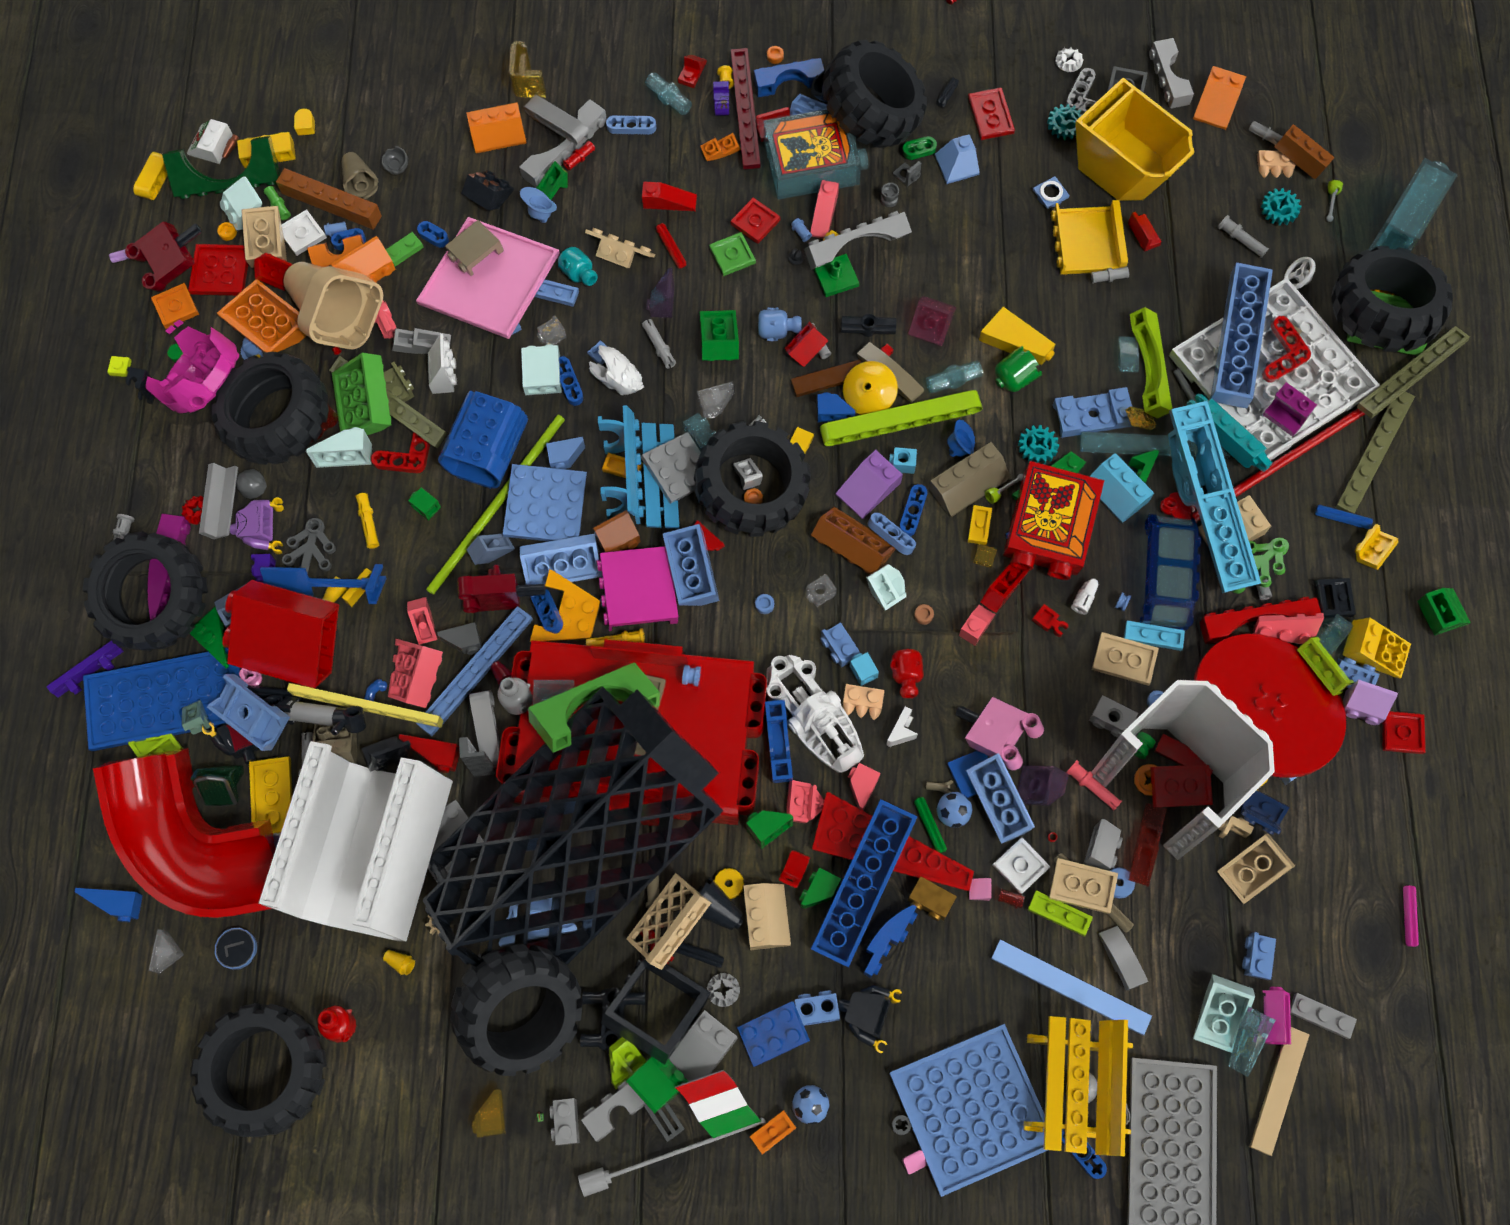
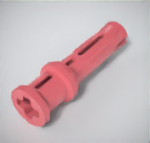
M1078 760L1066 772L1067 775L1075 778L1080 786H1086L1111 807L1113 811L1122 802V800L1118 799L1093 778L1091 771L1088 772L1079 765Z

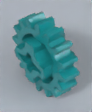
M1060 104L1059 109L1054 107L1048 117V130H1052V135L1058 134V139L1063 136L1064 140L1067 137L1073 140L1074 135L1076 136L1075 123L1083 115L1081 114L1082 110H1075L1076 106L1074 105L1071 108L1069 104L1066 107Z
M1282 188L1278 192L1277 189H1274L1273 193L1269 191L1262 201V214H1267L1265 219H1272V224L1277 221L1279 226L1282 222L1288 225L1289 221L1293 223L1300 213L1302 207L1299 205L1300 199H1295L1296 194L1291 195V190L1284 192V188Z
M1033 425L1031 431L1026 428L1024 434L1021 433V440L1018 442V446H1021L1019 453L1024 452L1022 458L1028 457V463L1034 460L1036 463L1041 461L1042 464H1045L1046 459L1051 462L1053 456H1056L1059 444H1057L1058 437L1053 438L1055 432L1049 433V427H1046L1044 430L1042 425H1039L1038 429Z

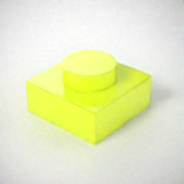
M111 356L108 374L110 376L127 377V369L131 366V359L128 357Z

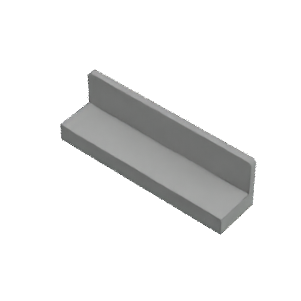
M215 463L208 464L199 534L211 539H218L229 535L238 472L237 466L224 468Z

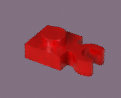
M1045 604L1032 619L1033 622L1047 632L1052 628L1054 634L1058 637H1061L1063 634L1059 631L1058 627H1063L1067 630L1069 626L1064 621H1058L1057 619L1060 615Z

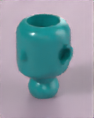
M569 247L560 254L558 267L568 279L576 283L583 282L587 286H592L597 281V273L592 270V261L579 248Z

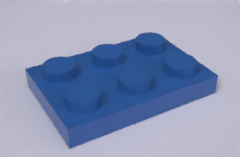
M794 1001L737 1027L753 1067L810 1041Z

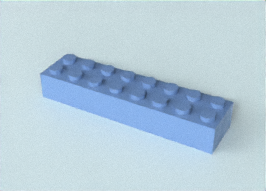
M1236 262L1230 274L1210 399L1217 403L1247 409L1253 400L1272 269Z

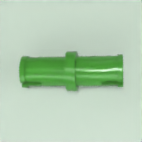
M273 186L266 187L264 194L269 199L270 206H278L281 220L288 219L291 213L284 205L283 198L279 197Z

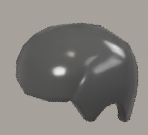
M395 146V148L385 151V154L382 156V165L385 171L393 175L401 174L408 167V156L404 149Z
M255 469L244 470L237 476L236 486L241 495L249 499L259 497L267 487L264 476Z

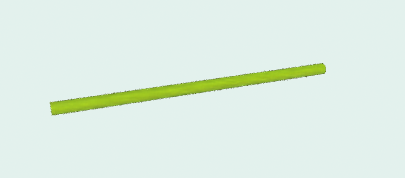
M557 415L520 465H532L545 448L546 443L551 440L565 421L562 416ZM510 478L426 590L433 595L436 593L466 553V549L477 538L508 497Z

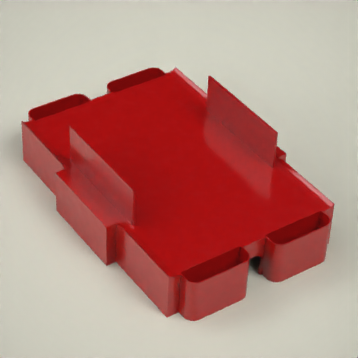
M604 639L603 647L531 640L530 651H520L515 655L511 678H520L531 685L530 691L533 695L531 706L634 662L645 675L665 679L666 684L658 711L674 730L719 772L703 789L723 809V812L712 823L738 825L739 815H749L754 811L759 774V757L755 751L746 749L747 738H758L762 735L767 697L766 677L763 674L754 673V661L684 655L683 647L607 639ZM525 665H530L528 671L522 670ZM685 665H689L691 668L701 667L698 686H694L691 683L687 685L682 684ZM759 686L763 688V691L755 693L753 689ZM754 705H758L761 707V710L753 712L751 708ZM579 707L577 710H575V711L572 713V715L569 717V719H570L581 707ZM528 710L523 714H519L518 727H508L503 731L496 777L501 785L545 743L529 722ZM616 716L613 730L624 728L625 726ZM598 719L594 720L587 727L585 735L595 732ZM752 724L758 725L757 727H749ZM518 739V745L511 746V742ZM619 745L608 747L605 761L615 760ZM590 750L580 751L577 766L586 765ZM558 755L551 762L549 771L558 769L561 755ZM651 757L648 759L647 774L666 771ZM516 758L515 765H508L510 759ZM753 762L756 766L753 769H747L745 764ZM611 776L600 778L596 794L607 792ZM581 781L571 784L568 798L578 796ZM751 781L754 785L752 788L746 789L743 787V783ZM678 784L676 799L694 796L682 784ZM553 786L544 787L540 803L549 801ZM663 787L644 790L643 804L662 801ZM525 790L514 799V803L521 804ZM630 793L611 796L609 810L629 807ZM748 800L751 802V804L747 806L741 805L742 801ZM692 812L674 815L673 819L690 820ZM659 818L640 822L641 825L658 826Z

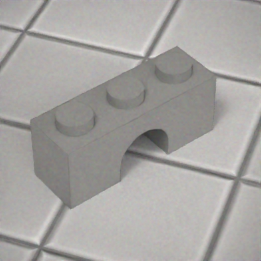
M626 1081L618 1086L619 1091L614 1095L610 1093L601 1100L602 1104L595 1109L593 1106L583 1114L585 1118L581 1121L596 1142H599L615 1129L610 1121V1112L613 1108L624 1106L633 1115L645 1105V1102Z

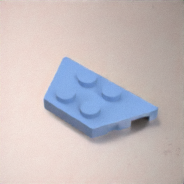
M552 898L531 902L530 914L551 910ZM518 905L510 906L507 919L517 917ZM574 923L562 925V934L578 930ZM549 928L528 932L527 941L548 937ZM515 935L502 937L499 940V946L514 944Z

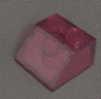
M922 296L918 302L908 334L942 346L957 307Z

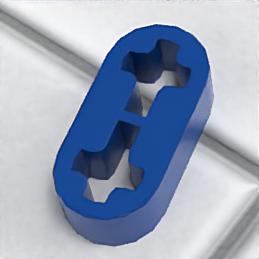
M423 221L418 225L417 230L422 239L439 248L445 247L448 244L449 238L443 229L428 221Z
M354 228L334 233L331 237V242L336 250H344L343 240H341V243H338L339 239L361 234L365 243L366 237L363 230Z

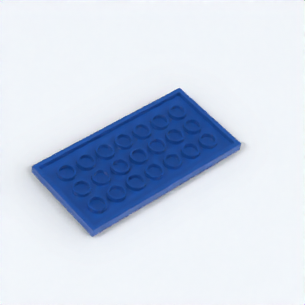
M225 648V652H226L227 654H228L229 648ZM209 652L83 676L88 750L97 751L128 745V742L131 741L139 742L146 740V738L159 737L161 735L191 732L190 730L185 731L182 727V708L199 700L203 703L209 722H213L215 727L226 725L227 723L208 709L207 706L220 697L226 686L223 676L225 674H235L240 678L239 673L242 668L228 664L229 667L226 669ZM246 707L244 708V711H243V712H244V716H247Z

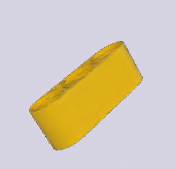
M152 152L135 182L133 189L135 195L154 200L157 197L168 176L161 153Z

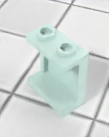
M548 344L540 347L528 346L521 348L525 395L562 393L558 345Z

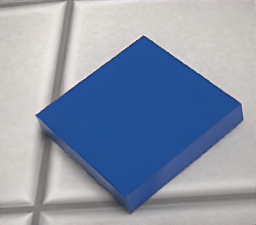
M979 751L947 763L959 792L967 798L977 795V792L966 770L988 759L986 754Z

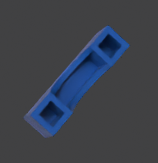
M821 58L754 70V82L758 97L774 95L777 87L788 80L800 81L807 88H811L815 77L824 71Z
M785 700L766 701L765 708L773 783L789 782L793 780Z

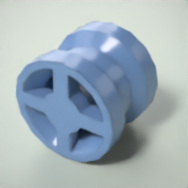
M685 665L682 684L687 685L691 683L694 686H698L701 667L691 668L689 665Z

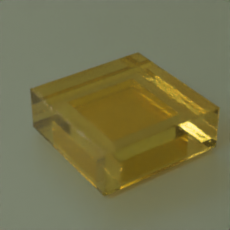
M979 544L973 563L992 568L997 549Z

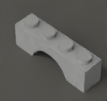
M1174 38L1153 42L1152 48L1149 51L1150 59L1154 62L1155 73L1159 76L1160 87L1164 90L1165 101L1168 102L1170 108L1190 105L1194 95L1189 80L1177 77L1170 69V65L1175 63L1178 55Z

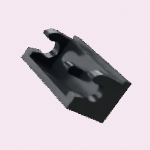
M128 367L126 384L129 386L131 380H133L135 388L139 390V400H142L144 396L148 404H153L155 396L146 389L147 378L152 377L144 369Z

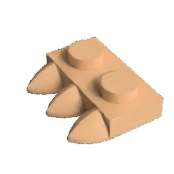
M1259 150L1257 154L1258 169L1264 178L1268 175L1269 170H1271V173L1276 178L1279 177L1282 170L1287 178L1292 176L1295 163L1280 151Z
M846 684L843 709L847 715H850L856 707L860 718L869 709L871 718L875 720L882 710L884 690Z

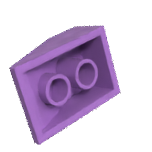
M875 450L859 465L836 492V496L863 519L901 484L903 474Z

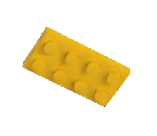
M288 756L249 762L251 821L256 822L270 819L273 834L282 832L293 797L291 758Z

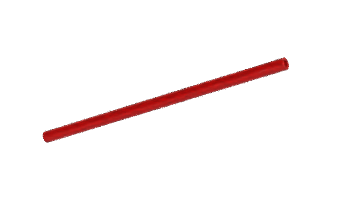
M1357 408L1274 461L1265 472L1260 470L1233 488L1235 496L1237 497L1359 419L1365 413ZM1198 511L1190 515L1193 523L1201 520Z

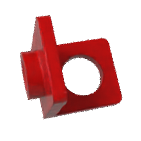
M792 850L778 880L797 888L802 880L810 857Z

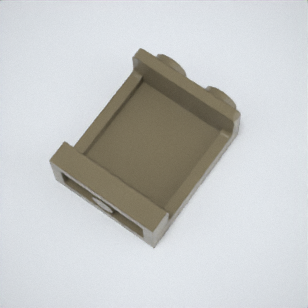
M479 220L445 246L448 251V258L453 263L456 261L459 269L463 273L467 272L470 276L474 274L472 268L490 253L495 251L499 255L504 251L500 240Z

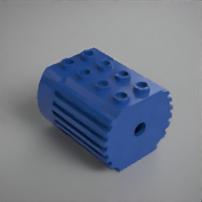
M469 391L438 457L440 465L457 478L490 489L498 488L526 427L528 416L519 406L511 402L477 391Z

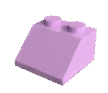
M1358 680L1345 692L1343 699L1345 714L1350 718L1365 720L1370 725H1379L1386 719L1398 693Z

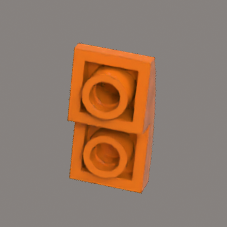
M734 133L720 140L714 138L701 145L707 161L720 159L741 150Z

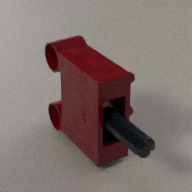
M163 221L135 243H130L126 246L125 254L128 258L139 262L148 261L154 274L146 273L143 276L142 284L145 288L161 292L168 283L195 264L185 245L201 234L202 229L199 225L194 224L179 235L174 225Z
M494 565L493 569H489L487 576H462L458 578V598L463 600V611L466 613L515 609L517 606L520 607V597L546 594L545 584L518 585L515 574H501L499 565Z

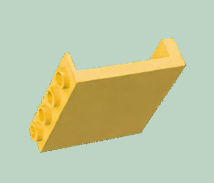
M1112 200L1109 207L1059 209V203H1056L1054 210L1051 211V221H1054L1055 224L1053 226V236L1057 240L1055 241V252H1058L1057 267L1060 268L1061 274L1091 273L1104 271L1107 268L1116 269L1127 266L1128 257L1120 200Z

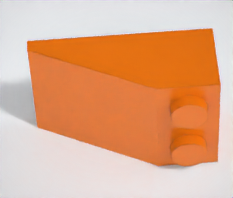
M1213 66L1193 119L1226 130L1246 76Z

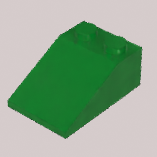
M736 310L700 311L702 360L739 359Z

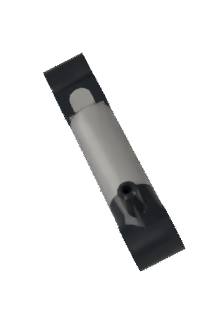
M271 695L264 699L270 706H277L290 716L287 722L290 725L298 721L334 726L331 733L335 736L343 728H346L350 733H359L366 728L364 711L360 706H350L348 708L300 702L297 697L286 696L283 699L280 695Z

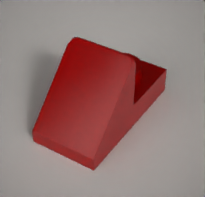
M694 55L685 56L684 68L678 78V83L694 88L707 60Z

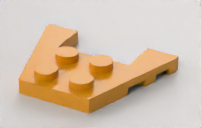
M549 569L545 587L564 591L559 609V614L563 620V627L560 632L553 634L546 631L542 626L534 625L530 642L531 640L551 642L590 639L601 601Z

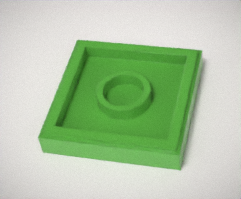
M742 232L709 245L723 276L756 263V259Z

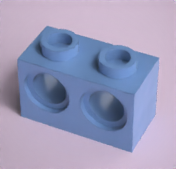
M831 991L819 992V996L811 997V994H803L798 996L799 999H795V1006L804 1026L840 1020L836 993L831 994ZM824 1001L832 1003L833 1009L830 1012L822 1010L821 1004ZM809 1004L813 1009L812 1013L804 1015L801 1012V1006Z

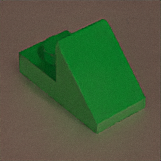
M556 161L553 162L536 188L542 191L550 200H552L560 187H568V172Z
M1153 450L1132 457L1128 464L1138 469L1136 475L1144 483H1146L1159 450Z

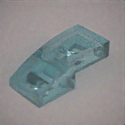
M1119 337L1118 362L1120 372H1138L1139 348L1136 337Z

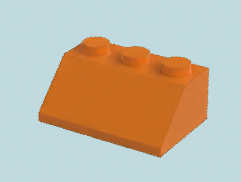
M518 102L466 112L476 153L526 144Z
M377 236L331 263L332 267L364 274L374 282L390 275L396 270L390 256Z

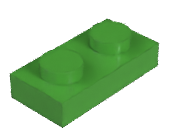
M411 232L387 248L386 251L394 266H397L424 247L415 234Z

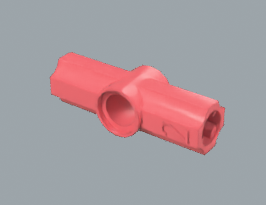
M382 301L375 323L378 324L384 339H391L394 337L395 328L397 327L392 320V314L386 302Z

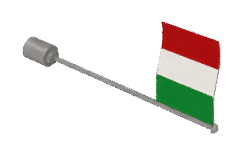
M724 1070L675 1086L689 1103L699 1123L712 1138L609 1174L608 1170L604 1171L603 1167L578 1176L583 1196L586 1197L608 1189V1184L612 1183L611 1178L761 1124L764 1126L766 1121L764 1118L759 1119L747 1105L736 1083Z

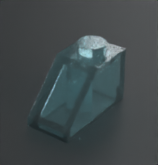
M1336 614L1319 636L1320 643L1330 655L1333 654L1350 633L1353 624Z

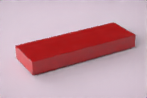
M1165 734L1161 736L1154 751L1182 766L1207 765L1187 745Z

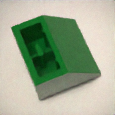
M1441 588L1426 593L1417 601L1434 636L1471 623L1453 588Z

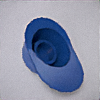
M959 419L956 421L954 431L947 439L950 456L954 457L957 455L962 457L974 453L975 436L971 427L964 420Z

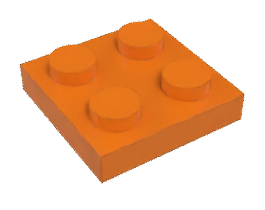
M185 283L151 297L165 329L171 325L174 326V323L178 320L183 322L199 315Z

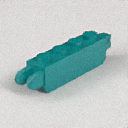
M1202 394L1195 396L1196 402L1194 400L1187 402V405L1208 401L1220 445L1241 465L1246 468L1253 465L1263 472L1270 468L1272 462L1265 453L1267 448L1213 399L1208 400Z

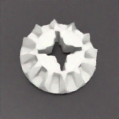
M1064 47L1062 51H1058L1056 56L1057 66L1066 72L1078 70L1083 63L1082 54L1078 52V49L1073 50L1072 47L1069 49Z

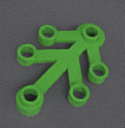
M1275 538L1266 544H1256L1253 541H1249L1250 546L1254 547L1251 549L1252 554L1267 551L1264 555L1253 556L1257 570L1261 569L1260 586L1269 587L1272 583L1269 576V560L1274 556L1276 563L1273 565L1274 573L1277 575L1285 573L1283 555L1287 553L1289 543L1284 538ZM1246 588L1234 590L1232 592L1237 594L1242 593Z

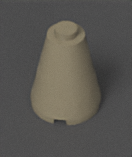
M348 152L342 157L344 191L360 198L363 197V199L374 195L378 189V178L356 153Z

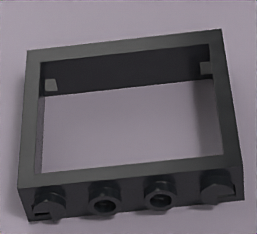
M640 958L634 967L636 969L633 974L630 972L624 980L625 986L622 989L618 988L615 992L612 1004L607 1003L602 1011L604 1016L601 1024L665 1065L707 1003L711 992L667 964L661 970L645 960L646 958ZM646 968L696 1000L666 1045H663L615 1014V1011Z

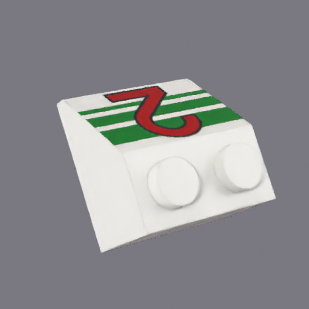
M212 119L202 124L187 154L220 164L227 141L233 135L228 124Z

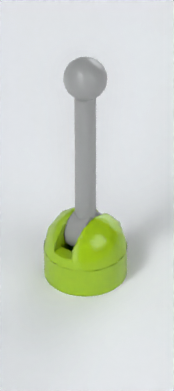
M1332 180L1328 183V193L1332 195L1329 214L1326 217L1328 222L1333 220L1332 213L1335 195H1338L1343 187V183L1338 180Z
M1019 474L1016 479L1000 489L992 487L986 490L985 497L991 504L996 503L1001 498L1002 491L1016 482L1022 481L1023 474Z

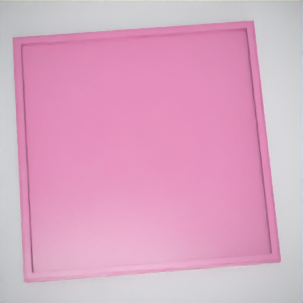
M468 217L456 237L477 220ZM481 222L500 240L504 251L499 255L495 251L490 253L472 268L474 273L472 276L467 272L463 273L459 269L458 263L456 261L453 263L448 258V251H446L416 302L426 308L509 339L560 252L553 247Z

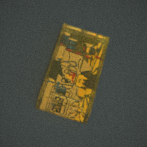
M1129 407L1125 410L1132 426L1149 430L1156 427L1153 416L1145 413L1144 409Z

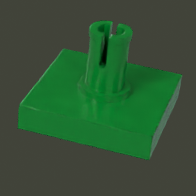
M847 254L834 257L830 263L814 268L825 297L859 287V281Z

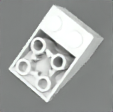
M443 333L438 336L428 352L429 387L432 394L454 392V385H457L456 374L453 369H456V359L453 358L449 341L445 340Z

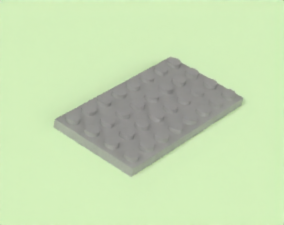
M1131 1058V1118L1129 1121L1131 1134H1129L1127 1225H1216L1217 1066Z

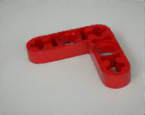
M1278 316L1271 323L1273 333L1287 354L1269 364L1262 371L1263 379L1269 383L1275 382L1305 364L1311 357L1310 349L1285 316ZM1278 323H1279V324L1282 323L1284 326H1283V327H1278L1277 324H1278ZM1292 336L1295 339V344H1289L1286 338ZM1299 353H1303L1305 355L1304 357H1300L1299 359L1295 360V357ZM1283 360L1290 362L1291 367L1289 369L1283 367ZM1276 368H1278L1279 370L1274 375L1268 374L1269 371L1272 372Z
M413 432L409 453L376 451L372 454L371 461L374 467L381 470L421 473L426 467L430 443ZM419 443L425 445V448L421 451L415 450L416 445ZM380 457H383L384 460H381L380 463H378L377 460H380ZM397 458H402L403 463L401 465H394V461ZM419 461L420 464H417V467H414L413 464H416V462Z

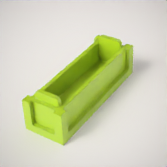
M1311 637L1297 649L1333 696L1341 695L1343 689L1355 683L1347 677L1320 643L1319 637Z

